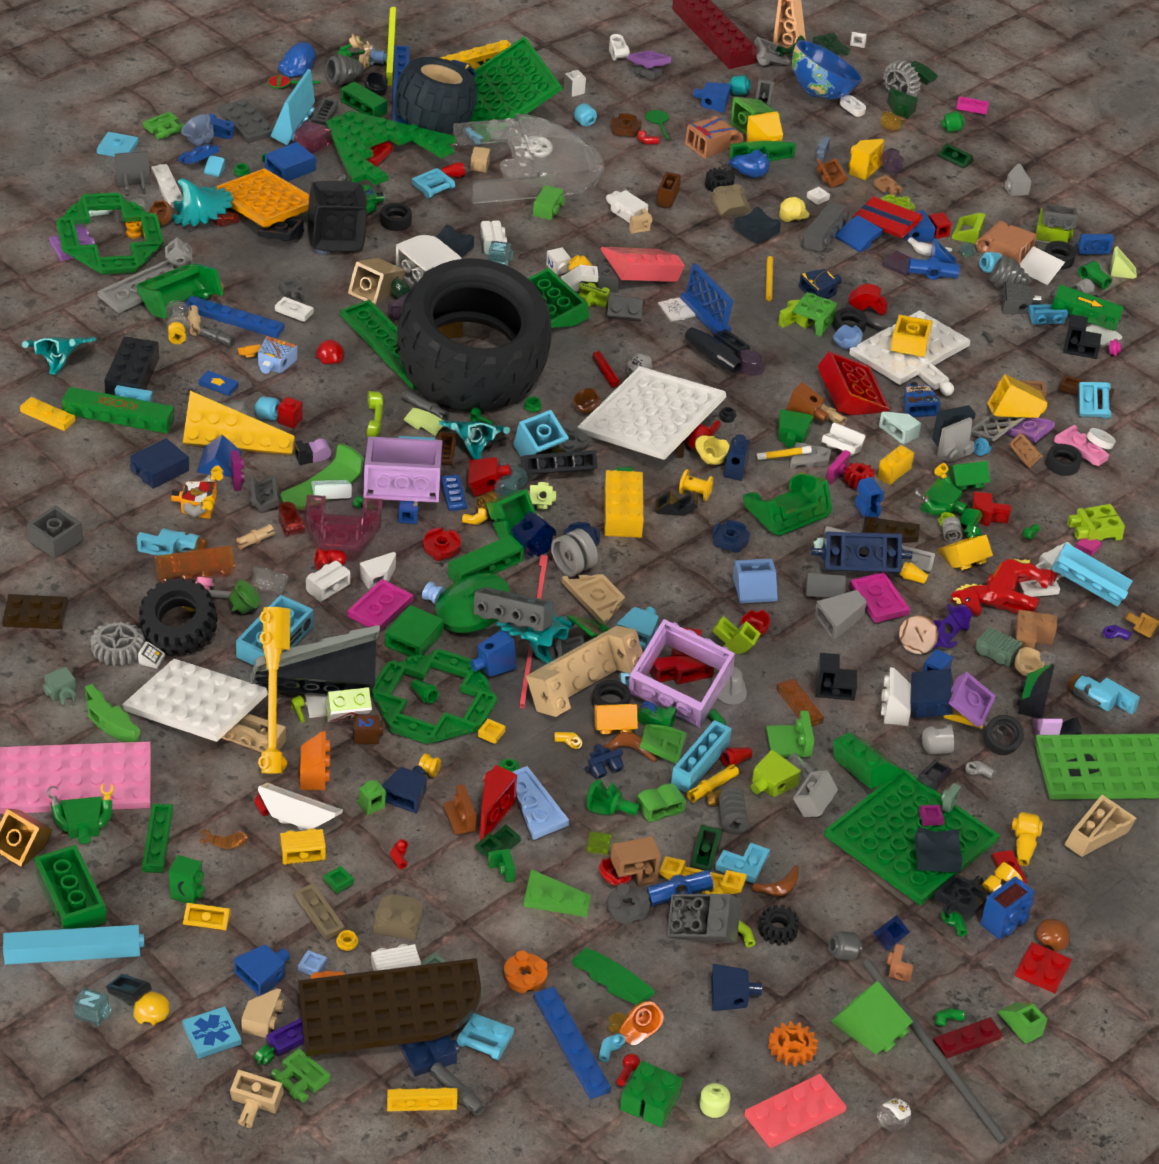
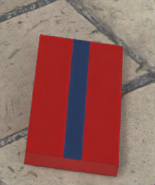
M874 196L853 215V218L858 215L883 229V232L899 238L906 236L923 219L920 213Z

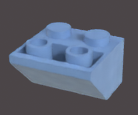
M772 559L735 561L733 581L740 603L777 601L776 570Z

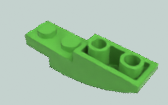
M93 684L85 686L88 717L101 730L122 742H139L140 730L136 724L131 722L128 713L124 712L119 705L112 707L110 702L104 700L102 692L97 690Z

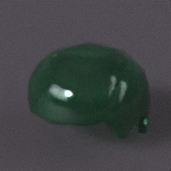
M397 276L391 283V290L397 299L405 301L411 288L405 281L398 279L399 277Z

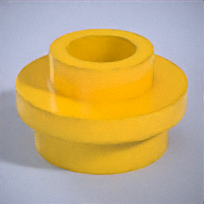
M344 930L337 936L336 945L343 951H351L357 947L358 937L353 931Z

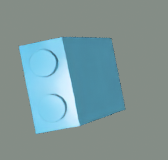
M552 410L519 422L513 446L519 456L522 457L544 451L568 441L569 438Z

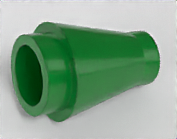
M414 679L411 682L410 688L415 691L424 703L431 704L437 700L439 691L435 685L420 681L419 679Z

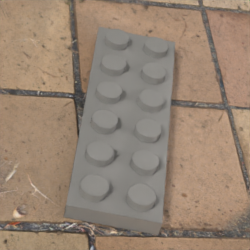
M169 260L163 261L99 290L98 297L118 313L123 312L143 302L137 292L136 285L138 283L179 267L172 265Z

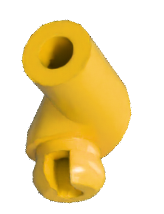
M479 508L478 513L475 515L463 514L462 523L480 525L487 520L488 510Z
M555 732V742H565L572 749H578L582 746L581 738L574 732Z

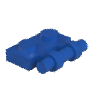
M207 144L201 147L197 146L190 152L182 153L178 157V161L180 163L185 161L186 164L195 163L219 152L218 145L211 146V144Z

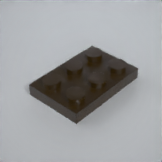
M8 594L2 620L3 627L63 630L68 597Z

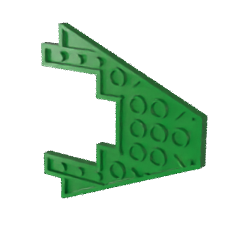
M347 111L326 121L327 130L351 182L358 183L367 179L374 185H378L389 180V174L365 160L373 156V150L369 149L370 147L388 140L399 146L413 141L439 158L454 154V148L450 145L456 143L455 136L420 128L416 124H403L354 111Z

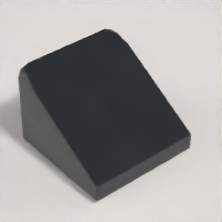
M1078 717L1062 722L1059 735L1082 734Z

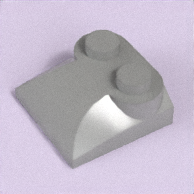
M760 37L755 39L754 45L757 47L756 57L759 64L766 66L770 64L788 65L790 63L786 54L781 57L779 56L780 52H775L777 46L781 45Z
M970 417L942 428L937 452L939 459L952 462L970 455L974 451L975 443L971 440L972 419Z

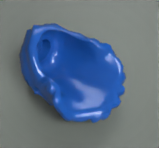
M300 42L286 52L282 61L279 62V72L289 78L304 75L308 69L311 70L315 62V49L307 42Z
M756 149L750 154L732 157L729 159L728 165L749 178H759L768 173L770 161L767 154H762L759 149Z

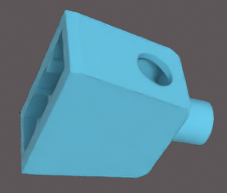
M634 607L617 622V626L637 630L641 648L646 649L658 629L659 617L656 615V610L652 607H647L645 610Z

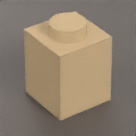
M474 147L470 171L486 173L490 163V149Z

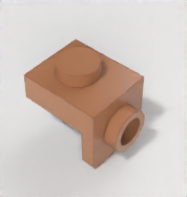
M896 944L894 952L890 951L887 964L891 965L888 977L910 982L913 965L901 962L904 945Z

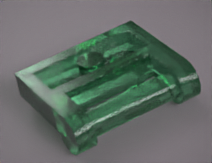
M835 33L813 37L812 43L822 46L836 55L843 54L846 56L850 53V48L845 46Z

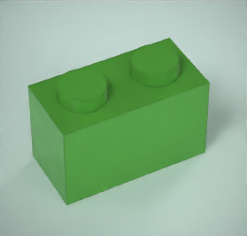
M545 185L534 201L533 216L552 220L558 214L560 206L564 205V190Z

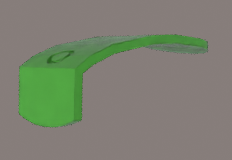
M338 444L334 461L304 483L283 491L280 496L281 501L289 507L305 510L330 500L315 499L311 482L348 480L352 484L362 474L364 458L352 447Z

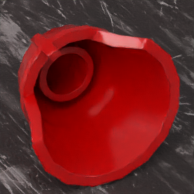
M716 420L710 428L702 425L701 422L687 436V444L693 450H696V439L700 436H714L721 426L720 421Z

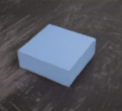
M308 950L298 964V971L308 975H312L315 972L320 973L328 963V957Z

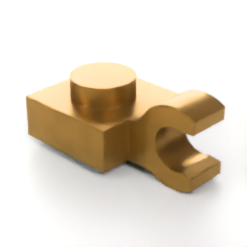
M1127 612L1124 618L1135 624V631L1151 639L1159 626V620L1143 612L1140 617Z

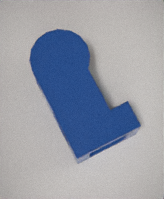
M209 114L215 137L223 139L234 137V123L232 121H224L216 118L214 114Z
M400 500L399 523L417 524L418 501Z

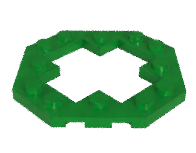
M118 192L84 194L78 203H74L66 211V214L56 221L62 251L101 274L136 273L163 246L164 240L157 215L152 212L150 214L143 210L142 206L133 201L125 200L124 196ZM120 210L123 222L140 221L145 242H131L130 250L132 255L100 257L97 244L79 245L75 224H90L89 211Z
M442 649L433 650L432 654L424 656L422 654L406 657L405 661L396 662L395 660L387 662L376 678L375 686L371 693L390 732L425 744L478 731L497 705V697L489 688L490 684L480 670L473 671L470 661L473 659ZM431 667L465 678L460 686V692L474 696L475 699L463 718L444 712L438 723L434 725L402 714L407 706V700L394 696L392 693L405 674L424 680Z

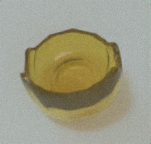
M886 111L882 113L880 121L886 129L896 131L902 127L905 119L902 116L898 117L896 114Z

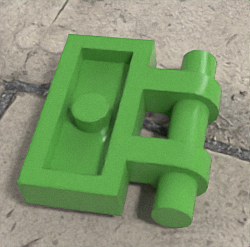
M170 111L143 121V127L151 134H155L157 140L161 138L166 139L171 134L180 133L184 126L183 123L179 124V118Z
M301 1049L296 1050L282 1061V1067L285 1070L280 1072L275 1068L270 1074L275 1081L282 1083L289 1091L290 1096L294 1099H299L302 1103L307 1101L309 1097L304 1092L307 1088L312 1093H315L331 1081V1075L309 1056H306ZM294 1076L299 1082L295 1084L290 1078Z

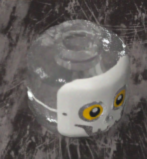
M893 1098L880 1105L877 1110V1118L885 1130L895 1132L908 1125L911 1120V1109L902 1099Z

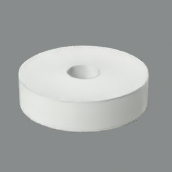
M1091 428L1087 434V438L1092 443L1104 449H1112L1116 442L1110 434L1097 428Z

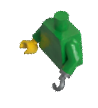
M945 463L940 464L934 470L935 475L941 476L942 479L938 478L925 495H920L919 487L915 489L916 496L921 498V511L930 513L932 516L941 517L942 513L949 512L953 514L955 511L963 514L965 509L968 508V504L961 502L962 491L957 489L949 475L945 474L948 471V466Z
M104 784L101 785L100 789L104 795V800L100 796L58 801L57 796L50 795V790L52 788L58 790V787L51 786L47 789V796L53 801L50 804L55 824L62 831L67 832L69 838H78L80 844H88L91 841V837L99 836L101 828H104L112 817V800H110V796L114 794L112 784L109 792H104Z

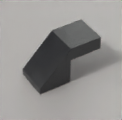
M669 491L656 499L655 512L664 515L685 516L698 508V494L692 491L679 500Z

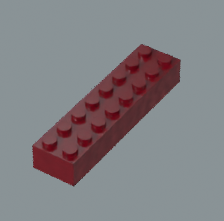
M673 0L672 10L728 69L756 63L757 47L711 0Z

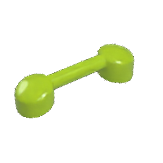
M368 391V408L375 409L374 420L369 422L367 438L378 437L381 431L383 396L380 392Z

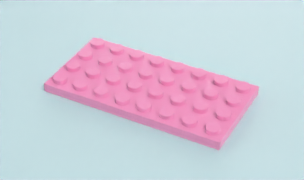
M150 742L0 747V814H5L7 809L22 810L25 813L52 812L50 803L53 801L47 796V789L51 786L58 787V790L55 788L50 790V795L57 796L58 801L100 796L104 800V795L100 789L101 785L104 784V792H109L112 784L114 787V794L110 796L112 810L151 808Z

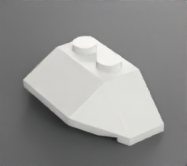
M270 783L260 785L258 788L272 817L277 818L283 824H294L302 831L315 828L342 814L343 809Z

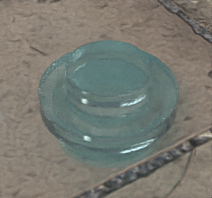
M966 242L962 244L959 252L965 257H971L975 255L976 249L974 244Z

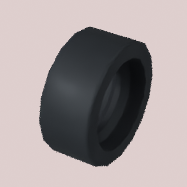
M389 203L383 206L380 211L381 225L392 231L405 230L412 223V211L405 204ZM390 216H401V218H392Z
M1052 241L1046 245L1044 252L1065 262L1060 269L1072 267L1075 261L1076 250L1071 244L1063 241Z
M842 308L835 314L834 329L837 331L843 325H848L852 328L856 325L864 333L867 316L856 308ZM847 320H849V321H854V322H856L857 324H848V323L843 322V321H847Z
M1056 444L1048 451L1046 465L1055 474L1063 476L1073 475L1080 469L1082 454L1074 446ZM1064 457L1070 459L1072 462H1062L1056 458Z
M602 681L593 690L592 705L594 707V705L630 704V690L627 685L620 681ZM606 694H614L623 700L613 703L604 701L600 697Z
M998 715L992 718L983 733L987 748L999 755L1013 753L1020 746L1024 737L1020 722L1009 715ZM999 724L1008 726L1015 734L1014 742L1010 745L999 744L992 736L993 728Z

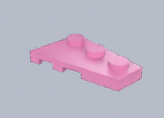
M1076 425L1055 436L1054 442L1074 446L1081 452L1082 458L1088 460L1093 465L1099 466L1108 460L1109 454L1101 447L1087 440L1088 438L1085 433L1080 434L1077 431L1078 427Z

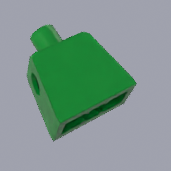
M780 409L778 440L784 442L787 447H793L796 442L804 443L812 428L813 415Z

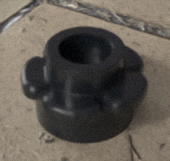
M725 407L719 412L720 419L725 423L733 422L737 416L736 411L731 407Z

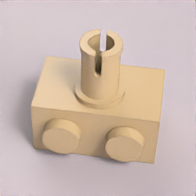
M238 1070L230 1089L232 1101L245 1104L238 1124L245 1126L246 1123L247 1128H252L259 1109L276 1114L284 1093L282 1083Z

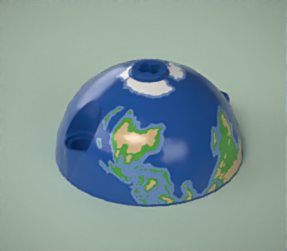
M797 41L792 56V69L800 86L810 96L823 99L840 98L849 94L862 81L860 73L835 53L809 41Z

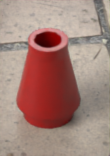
M456 162L441 168L442 172L449 177H462L466 175L463 162Z
M750 747L726 748L721 753L722 763L726 767L731 764L736 766L752 758Z

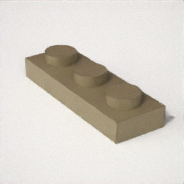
M314 883L295 891V898L325 941L338 936L345 930V926Z

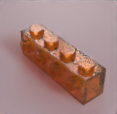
M232 545L153 557L157 580L162 579V583L167 582L166 579L172 578L174 580V577H183L184 580L192 579L195 574H200L201 577L212 576V572L219 571L220 575L231 573V569L236 568Z

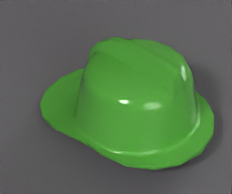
M239 580L229 594V600L233 605L232 612L238 610L243 614L248 613L253 609H257L261 602L255 588L244 580Z

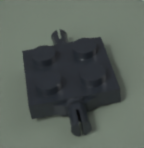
M955 873L936 891L934 898L946 905L943 911L944 913L947 912V915L951 914L953 910H957L962 915L972 918L985 906L987 896L991 893L980 886L984 882L982 877L976 876L971 881Z

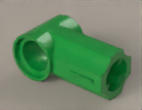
M1096 261L1079 267L1078 273L1082 279H1090L1103 290L1107 289L1112 283V278L1101 270L1100 265Z

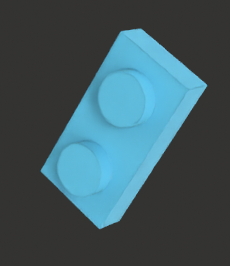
M119 385L115 388L116 396L153 402L152 391Z

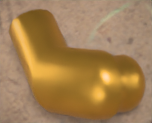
M723 790L709 793L706 797L708 799L707 805L717 806L719 795Z

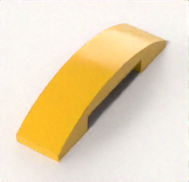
M665 856L659 874L670 880L675 875L687 876L704 870L686 867L685 860ZM726 870L725 875L710 872L714 885L713 888L720 887L724 894L741 893L747 879V874Z

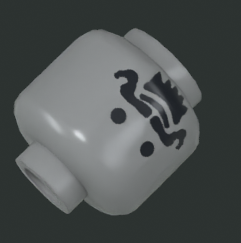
M637 353L627 362V373L631 375L639 366L652 370L651 358L646 354Z

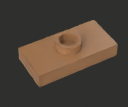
M1022 432L1009 443V446L1029 468L1043 456Z

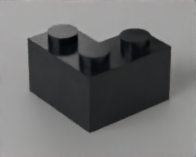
M1071 314L1063 353L1097 359L1102 334L1086 331L1088 317Z
M820 653L815 679V697L855 701L857 670L840 669V654Z

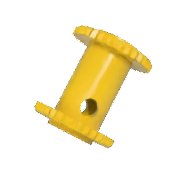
M686 469L680 479L679 493L683 494L685 490L695 491L703 495V501H707L713 489L714 478L710 476L708 481L689 476L690 472Z

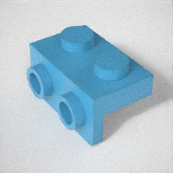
M1052 304L1029 305L1028 307L1032 324H1065L1068 311L1051 309Z

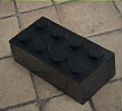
M123 337L104 379L105 393L115 395L117 385L146 390L159 360V342Z

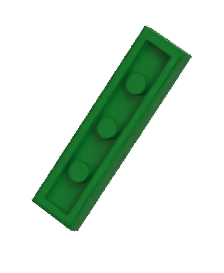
M152 803L142 872L164 873L174 810L173 804Z

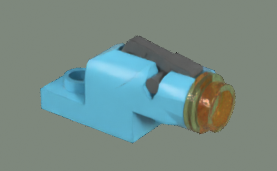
M163 528L158 536L139 532L137 536L139 552L173 560L178 552L188 555H204L208 545V541L200 535L182 530L173 531Z
M1075 673L1068 682V687L1071 688V691L1092 706L1097 705L1107 712L1115 705L1130 714L1137 710L1140 696L1108 678L1099 683L1090 677Z

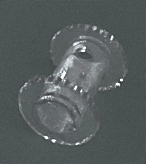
M178 300L168 303L165 307L167 317L169 318L166 322L167 330L171 323L180 322L184 325L185 333H187L191 324L189 319L186 318L189 312L186 303Z

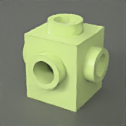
M538 482V485H530L532 504L537 505V509H548V506H552V502H556V491H553V486H549V483ZM544 493L546 498L542 499L539 495Z

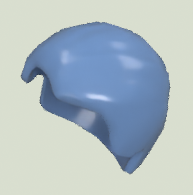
M843 325L835 332L833 339L841 348L850 350V348L857 347L861 343L863 333L856 325L853 328Z

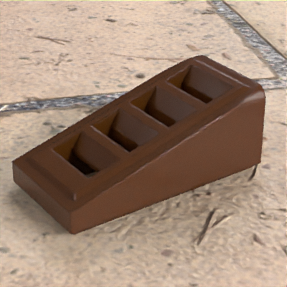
M439 432L438 440H442V443L452 444H442V448L451 450L442 449V453H449L450 455L442 454L443 458L449 459H442L441 464L452 466L457 434Z

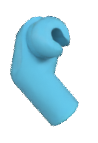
M616 1034L605 1038L602 1041L598 1059L601 1062H608L611 1052L620 1049L625 1044V1037L622 1034Z

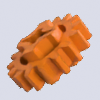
M789 1021V1026L782 1022L780 1028L774 1027L773 1033H770L768 1049H771V1056L777 1055V1062L784 1060L785 1066L789 1062L793 1063L794 1067L797 1066L798 1062L804 1066L806 1060L812 1061L813 1055H816L818 1039H814V1032L809 1033L808 1026L802 1028L800 1022L797 1026H794L792 1021Z

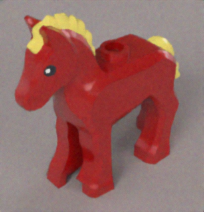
M1007 559L1000 563L994 574H990L987 585L965 584V586L957 588L951 594V597H953L951 602L966 605L973 616L981 615L982 607L980 603L1018 614L1019 610L1037 612L1035 609L1039 605L1040 599L1016 592L1017 583L1036 580L1041 587L1047 589L1049 585L1053 586L1057 573L1053 572V570L1037 568L1033 563H1030V560Z

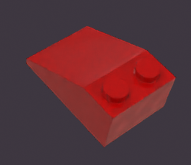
M495 765L491 771H487L483 779L485 783L482 794L480 841L489 833L491 834L516 803L517 774L498 765Z

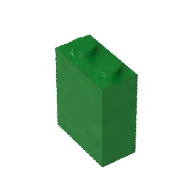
M409 605L385 632V647L408 657L417 654L424 656L443 634L444 619Z

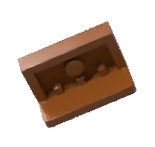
M837 158L822 164L820 159H817L818 166L816 168L824 183H828L830 188L848 180Z

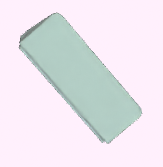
M348 480L311 482L315 499L351 498L352 485Z

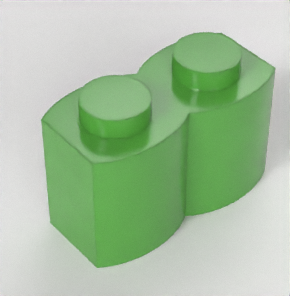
M664 784L657 789H648L639 793L637 804H640L639 809L646 820L654 822L666 816H675L685 811L686 800L675 784Z

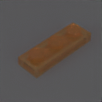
M795 679L777 684L776 690L798 719L800 711H809L812 727L824 722V716Z

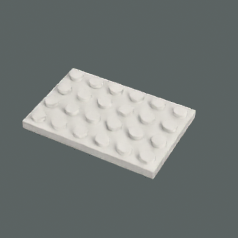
M918 311L910 315V317L933 320L931 339L925 357L891 351L892 336L896 324L858 344L857 347L850 348L849 354L901 385L919 375L921 369L924 371L929 368V364L936 365L970 346V339L924 312Z
M173 659L126 700L122 706L126 712L217 742L264 699L268 692L265 687Z

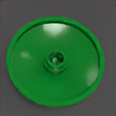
M475 574L462 578L447 587L444 593L439 596L435 605L436 616L444 619L443 627L453 632L466 633L488 627L498 619H483L480 615L474 614L475 591L483 587L511 592L507 582L493 574Z

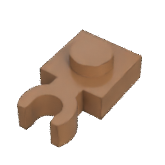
M887 175L874 181V186L884 193L890 192V195H895V197L897 193L902 194L903 188Z

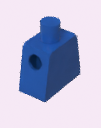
M707 82L704 90L695 88L694 97L702 99V107L724 113L730 98L731 84Z
M924 210L918 211L917 213L922 214L923 219L904 238L907 242L910 237L918 242H932L935 227Z
M501 630L478 644V657L470 661L473 671L482 669L488 676H495L517 668L514 639L506 631Z
M262 945L234 958V973L258 996L268 993L284 979L285 962L290 959V955L285 948L275 953L267 945Z

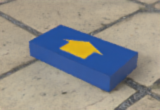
M209 370L198 380L199 385L230 396L239 387L238 381Z

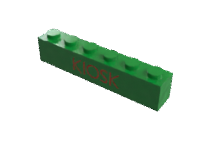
M69 387L62 399L63 411L76 417L168 434L174 422V406Z

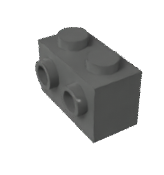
M598 258L597 265H594L598 269V282H594V284L599 289L606 287L610 289V292L617 293V273L607 258Z

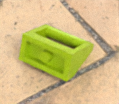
M975 213L959 217L952 234V239L975 244L982 232L986 214ZM963 225L974 227L961 231Z

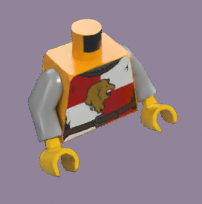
M217 465L212 468L211 474L205 479L186 482L183 491L173 490L171 501L181 502L182 513L194 518L210 519L217 497L216 480L219 481L223 478L222 468Z

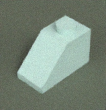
M882 412L879 427L905 445L919 437L921 423L909 414Z

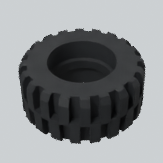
M177 577V580L170 578L166 579L167 582L157 583L156 588H150L147 591L148 596L143 597L141 600L142 605L139 607L140 624L148 642L163 653L166 651L167 655L172 656L175 653L183 656L186 652H196L198 647L203 648L206 645V640L210 641L212 639V632L216 631V622L218 621L214 601L208 589H205L204 585L199 582L195 583L193 579L188 578L186 581L183 577ZM185 606L196 611L194 617L182 626L170 627L161 623L163 616L175 607Z

